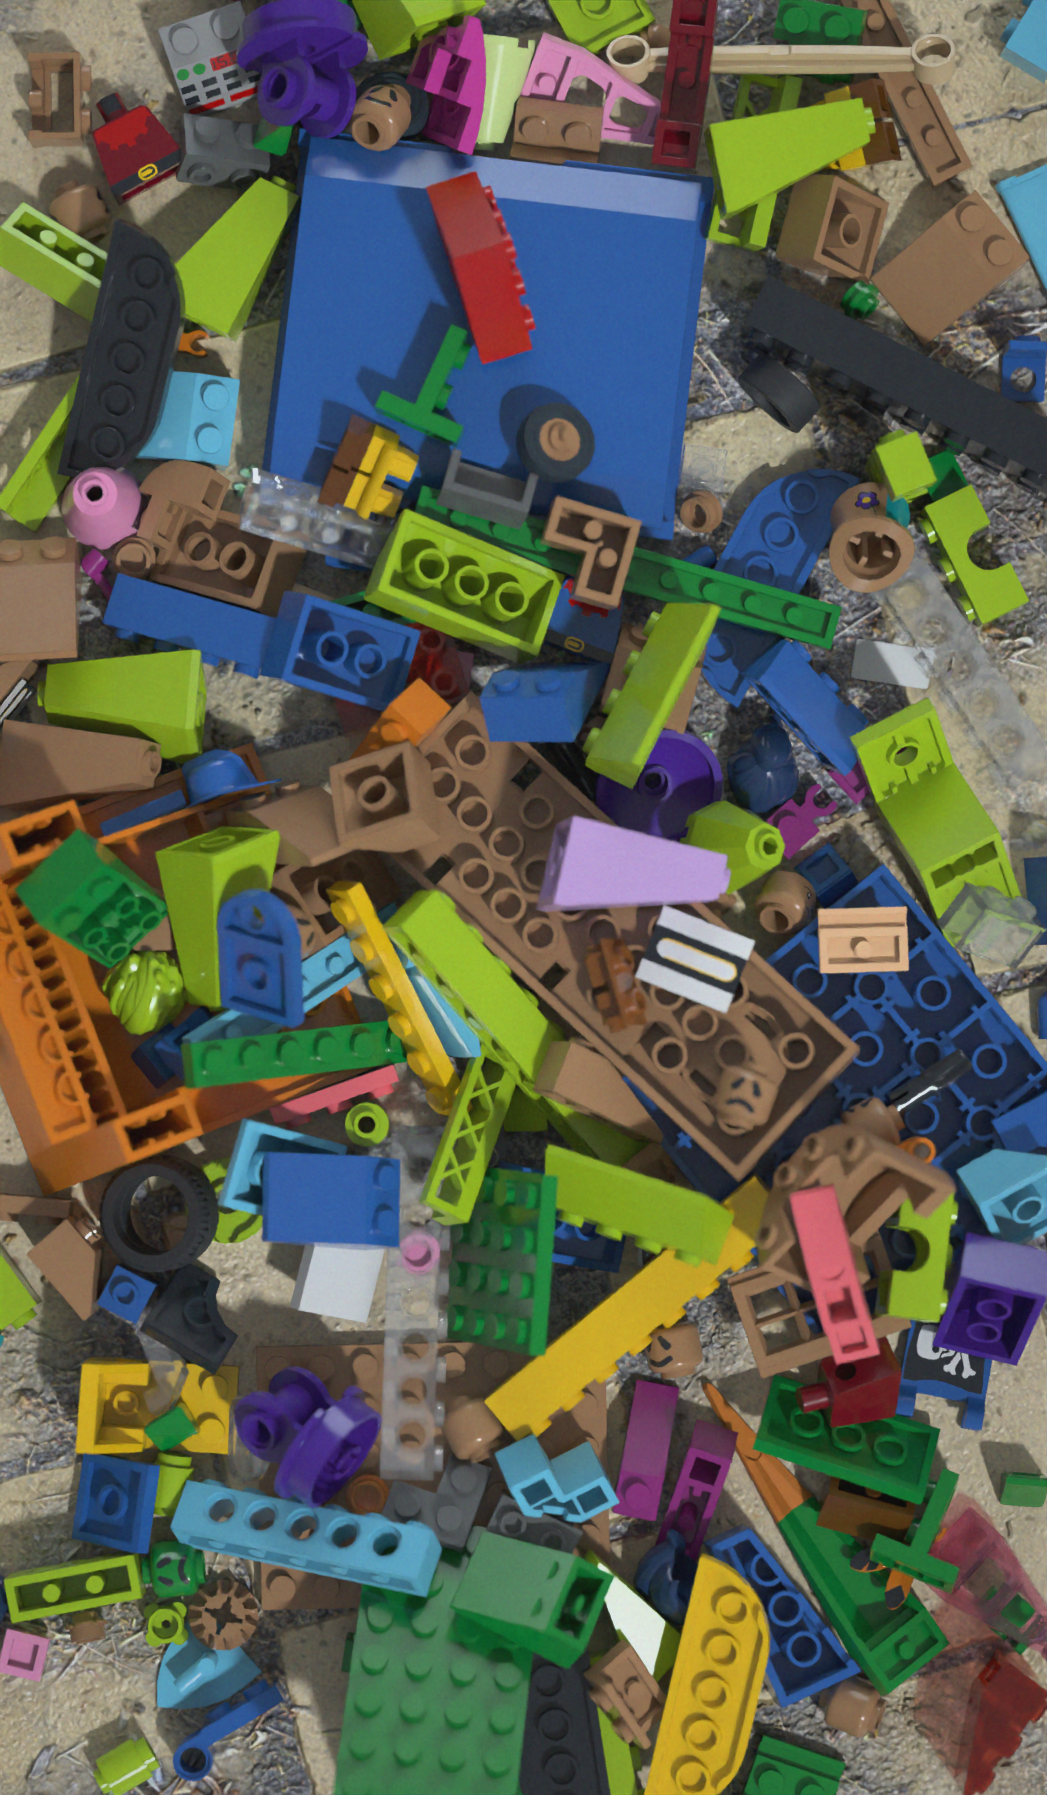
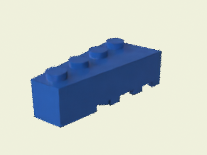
M118 573L102 623L116 629L114 637L134 644H139L141 638L155 642L153 648L162 652L201 650L203 664L218 667L219 662L234 666L233 672L258 679L276 618Z
M740 1524L703 1542L708 1555L725 1562L739 1572L749 1582L763 1604L770 1630V1651L764 1681L774 1703L783 1709L861 1672V1669L846 1653L836 1637L821 1621L808 1601L789 1580L779 1564L749 1527Z

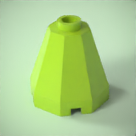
M716 801L690 814L685 827H689L687 836L680 840V844L728 856L726 868L730 869V880L726 889L728 895L756 881L780 864L785 849V844L778 828L757 815L727 801Z

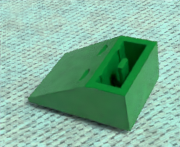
M79 828L14 889L39 925L109 969L117 962L123 960L130 950L150 931L156 929L169 914L165 899L102 843Z
M483 1531L449 1609L568 1669L584 1652L615 1575L576 1555Z

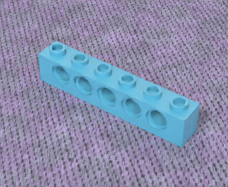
M205 1479L203 1483L187 1480L170 1526L180 1543L190 1545L193 1548L424 1597L427 1596L442 1550L433 1530L420 1522L408 1521L405 1525L391 1522L385 1516L377 1513H366L365 1516L351 1514L346 1509L333 1504H326L324 1508H310L294 1496L288 1499L268 1497L266 1493L255 1488L247 1487L243 1491L229 1489L223 1483L211 1479ZM234 1512L228 1520L218 1522L224 1514ZM274 1520V1523L268 1529L259 1530L263 1523ZM315 1529L314 1533L308 1538L299 1539L304 1531ZM356 1537V1540L350 1546L340 1547L344 1540ZM398 1546L391 1555L381 1556L386 1548Z

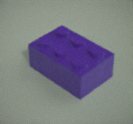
M967 1232L944 1287L947 1290V1305L944 1313L940 1314L939 1322H935L932 1346L1017 1366L1047 1300V1251L1040 1250L1032 1245H1019L998 1240L986 1234L977 1235Z

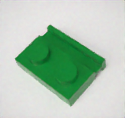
M762 1732L758 1749L754 1755L742 1791L743 1795H836L842 1772L846 1766L844 1760Z

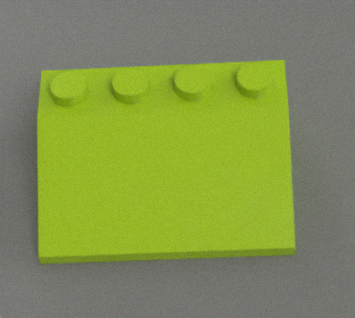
M666 603L661 615L655 611L652 612L641 634L648 638L642 652L632 651L622 671L623 674L629 676L622 691L613 688L602 712L609 715L602 730L593 727L584 744L582 751L589 754L585 764L586 767L633 789L712 634L721 610L720 607L714 604Z

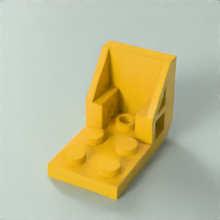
M90 1357L82 1363L75 1453L143 1452L145 1448L159 1449L146 1436L143 1431L147 1423L181 1402L185 1403L201 1430L198 1434H193L170 1450L233 1455L235 1441L234 1412L238 1399L240 1366L221 1365L216 1374L213 1375L192 1362L122 1357Z

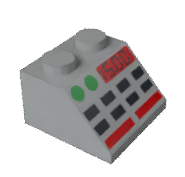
M240 1L158 29L188 114L210 116L258 99V86L262 74L254 70L240 68L237 63L236 51L239 44L244 40L242 24L246 18Z

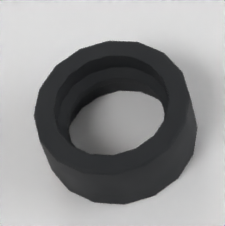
M760 353L738 378V382L749 397L771 418L791 432L799 433L821 407L811 391L792 372L767 354Z

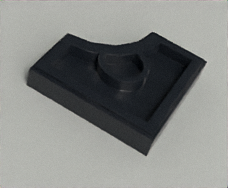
M192 1263L177 1268L139 1331L213 1375L216 1374L238 1337L235 1332L225 1325L217 1309L216 1294L221 1281Z

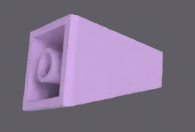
M573 816L557 823L555 826L536 910L546 912L711 902L718 900L719 894H724L730 880V869L726 868L728 856Z

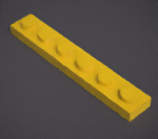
M338 881L326 889L332 901L331 911L337 921L344 925L351 939V951L363 963L370 977L369 986L371 991L382 1001L389 1015L388 1024L393 1033L401 1039L408 1053L406 1058L410 1068L419 1075L427 1090L425 1097L428 1104L438 1114L449 1116L461 1082L405 970L402 968V964L386 932L382 929V924L362 883ZM470 1100L467 1106L468 1112L473 1109Z

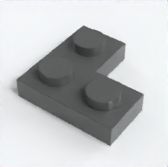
M450 1454L436 1494L394 1480L381 1515L388 1518L391 1522L405 1525L408 1521L423 1523L433 1530L442 1547L463 1553L491 1477L492 1468L472 1463L467 1459H459L455 1455Z

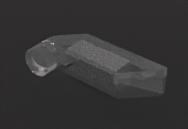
M152 1293L135 1330L158 1384L157 1387L143 1393L146 1404L151 1414L155 1417L174 1407L189 1375V1370L183 1356L139 1331L142 1323L158 1300V1297Z

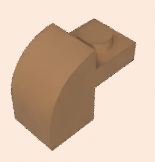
M173 460L158 466L145 478L138 490L151 498L141 516L137 536L158 549L172 552L186 514L190 513L215 521L231 481L212 468L191 461Z

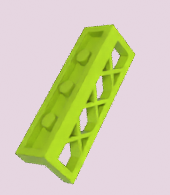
M741 74L731 120L744 118L745 112L748 117L796 109L803 79L788 74L779 79L762 74ZM751 84L772 90L768 108L758 114L748 100ZM777 193L738 213L742 221L739 237L718 232L721 219L716 194H714L704 239L751 253L765 248Z
M80 374L0 494V511L36 534L72 479L70 476L60 475L57 472Z
M481 1042V1056L470 1057L419 1199V1202L434 1209L431 1219L443 1225L468 1223L516 1087V1082ZM487 1057L489 1058V1060L486 1061L485 1067L482 1072L481 1067L484 1058ZM471 1098H473L472 1103H471L472 1106H473V1109L468 1112V1111H467V1106H468L469 1100H470ZM459 1138L455 1151L453 1152L452 1148L454 1146L455 1140ZM445 1178L439 1196L436 1197L441 1179Z

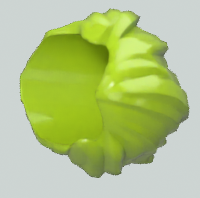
M164 950L132 951L113 968L108 970L102 982L104 996L108 998L111 1013L119 1018L120 1023L124 1025L130 1034L142 1035L164 1028L175 1020L188 1001L180 966L172 958L171 954Z

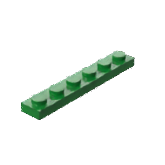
M388 1021L181 1044L186 1089L407 1062L406 1056L408 1054L401 1039L391 1030Z

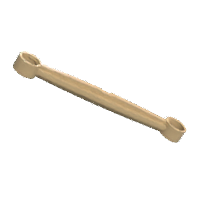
M941 34L924 35L918 38L912 47L856 45L714 46L711 74H852L912 71L918 81L936 85L949 80L955 72V46L948 37ZM625 35L616 38L609 44L607 48L608 65L635 84H639L645 81L651 72H666L669 48H649L648 43L643 38L635 35ZM929 55H939L946 58L939 63H926L921 60ZM627 56L641 58L640 61L629 65L617 62Z

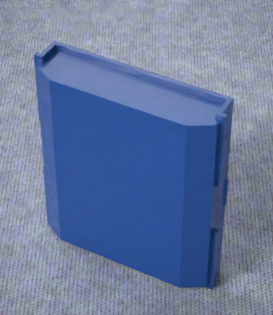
M300 128L298 140L300 159L295 194L300 196L302 203L291 226L262 473H258L256 491L318 499L321 485L352 414L400 435L398 445L419 456L417 466L409 482L387 474L384 484L404 491L398 508L416 507L422 485L440 490L446 465L453 449L456 448L376 413L375 405L382 390L412 404L416 403L450 325L453 324L468 331L466 344L471 345L472 349L462 371L454 368L448 384L454 386V389L444 411L436 408L434 413L464 427V434L457 447V450L462 451L459 462L525 482L530 472L522 464L516 450V434L522 420L536 407L552 402L567 404L580 411L590 423L595 436L594 455L590 465L574 479L562 483H552L538 478L527 516L546 521L550 503L558 496L642 521L637 537L672 541L707 240L704 238L714 192L712 177L565 160L561 166L489 158L452 153L450 147L445 145L398 140L390 149L379 152L361 146L351 134L339 133L332 138L322 139L312 136L305 129ZM474 171L477 172L482 187L491 185L497 208L501 210L507 233H510L516 251L517 259H514L516 267L520 270L526 289V294L519 296L521 306L529 305L536 327L535 330L528 332L533 349L483 365L469 330L468 320L456 289L426 190V186Z

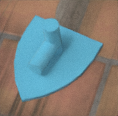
M188 1620L184 1624V1628L189 1632L187 1641L182 1645H176L174 1642H171L163 1656L157 1679V1707L183 1710L215 1704L228 1699L244 1688L262 1671L240 1646L232 1650H214L202 1644L193 1634ZM217 1621V1623H216V1626H217L216 1633L219 1634L221 1628H223V1627H222V1625Z

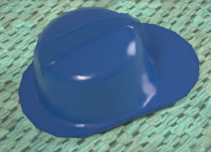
M226 750L210 751L186 762L182 766V774L190 805L184 809L202 803L206 804L227 793L279 782L282 779L259 783L242 758L237 754Z

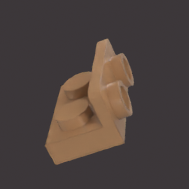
M519 97L516 104L514 139L510 160L561 166L565 160L598 164L604 108Z

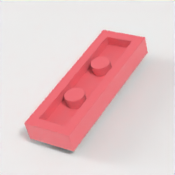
M395 1064L269 1109L275 1125L285 1122L287 1129H291L311 1122L310 1112L326 1107L328 1115L353 1107L350 1099L352 1097L367 1093L369 1100H373L394 1092L392 1083L400 1081Z

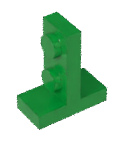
M453 324L450 325L415 404L382 390L375 405L376 413L457 449L464 434V427L434 412L436 408L444 411L454 389V386L448 384L453 370L457 368L462 371L469 357L472 346L466 344L468 331Z
M943 1468L938 1480L930 1478L922 1503L928 1505L922 1520L916 1517L913 1518L905 1537V1542L910 1543V1547L877 1533L870 1550L869 1560L951 1594L958 1578L959 1567L930 1556L929 1553L958 1486L960 1475Z

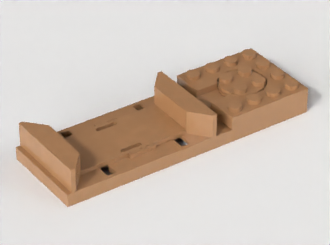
M470 691L417 747V750L431 765L441 840L401 853L384 852L425 890H436L446 894L456 906L454 912L464 923L470 924L482 935L483 944L503 960L516 975L575 1028L584 1040L590 1042L616 1069L740 1183L860 1054V1048L753 950H751L726 1013L636 978V973L664 905L546 912L536 910L556 824L576 816L615 827L618 826L527 742H490L480 699ZM532 761L543 772L523 791L512 780ZM442 856L453 867L434 885L423 874ZM702 903L665 905L733 932ZM601 939L624 940V944L630 949L634 959L632 971L637 988L642 991L646 1000L645 1016L648 1024L627 1026L626 1030L616 1033H610L609 1027L603 1026L595 996L608 992L609 987L608 984L593 988L584 957L588 955L586 947L600 943ZM557 962L568 974L549 992L538 980ZM743 1061L768 1069L766 1078L772 1080L778 1087V1093L767 1122L763 1125H754L752 1131L719 1120L720 1112L712 1104L722 1072L729 1067L741 1068Z

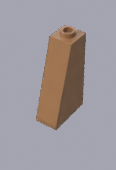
M4 719L0 741V808L24 811L59 805L72 800L76 802L154 788L155 778L161 769V744L138 738Z

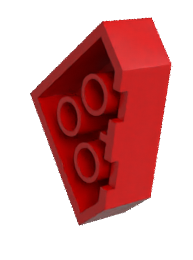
M474 171L426 186L435 223L442 239L449 267L482 365L533 349L528 332L536 329L529 305L521 306L519 296L525 295L526 289L519 268L517 269L514 260L517 259L512 238L510 233H507L501 210L497 208L491 185L482 187L478 174Z

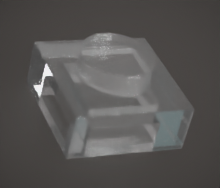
M685 443L682 451L677 488L692 491L706 490L712 494L720 495L723 492L728 450Z

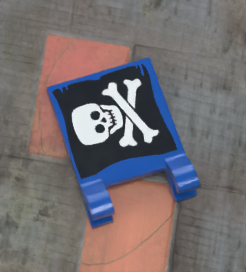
M910 1320L912 1327L908 1329L895 1413L903 1417H913L916 1393L965 1403L960 1428L981 1431L992 1360L932 1346L935 1322Z

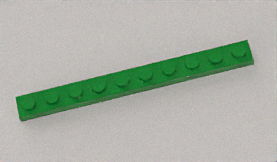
M422 485L415 513L553 571L573 577L576 576L581 558L580 555L539 543L545 524L544 520L527 516L520 530L436 505L439 490ZM634 547L622 591L663 603L714 604L721 608L718 619L787 639H795L798 642L825 650L831 649L842 607L637 547Z

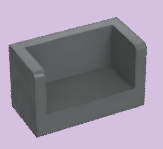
M453 449L446 465L436 505L520 530L529 512L538 474L530 472L525 482L459 462L462 451Z

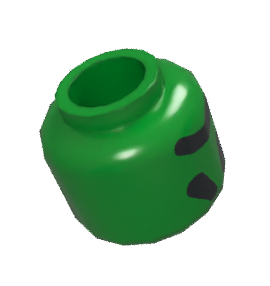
M178 1539L154 1542L150 1549V1557L142 1558L143 1583H152L154 1593L161 1598L195 1594L198 1591L199 1583H206L204 1550L180 1543Z

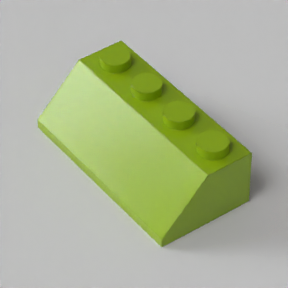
M405 509L376 560L363 599L509 660L524 664L539 654L565 575Z
M548 1144L545 1152V1174L558 1176L556 1211L559 1212L558 1220L578 1228H582L584 1221L597 1225L596 1233L617 1241L621 1240L623 1234L636 1239L635 1246L655 1254H660L661 1248L676 1252L674 1255L675 1260L699 1268L701 1261L716 1266L734 1218L732 1213L705 1195Z

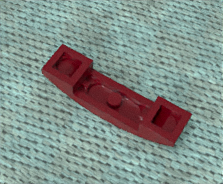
M673 0L669 32L671 33L660 117L657 119L652 164L690 169L696 168L710 84L718 0Z

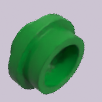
M863 280L855 283L840 302V307L845 311L844 315L854 320L858 318L862 321L867 319L879 305V300L877 299L879 288L874 284L868 285Z

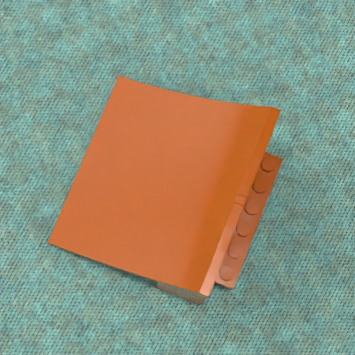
M252 743L229 750L242 758L259 783L267 782ZM182 768L156 777L154 788L109 795L78 808L75 801L72 800L0 824V1085L44 1197L376 1067L186 1089L185 1079L181 1081L175 1075L160 1088L156 1089L132 1060L131 1054L138 1046L158 1031L142 1035L130 1034L124 1025L120 1023L119 1018L111 1013L108 998L104 996L102 982L109 968L39 925L14 890L78 828L102 843L150 887H163L155 852L218 827L228 826L225 811L241 805L239 799L255 793H265V795L272 793L268 784L227 793L206 804L202 803L104 836L100 823L181 789L187 806H189L190 801ZM275 864L274 873L286 865ZM177 948L164 950L169 952L180 966ZM346 985L304 1013V1022L297 1027L285 1026L276 1033L362 1023ZM187 1001L184 1009L175 1018L172 1025L176 1028L202 1005L189 1004ZM224 1010L210 1011V1012H211V1013L214 1015V1017H215V1016H217L218 1014H220L221 1012H223Z

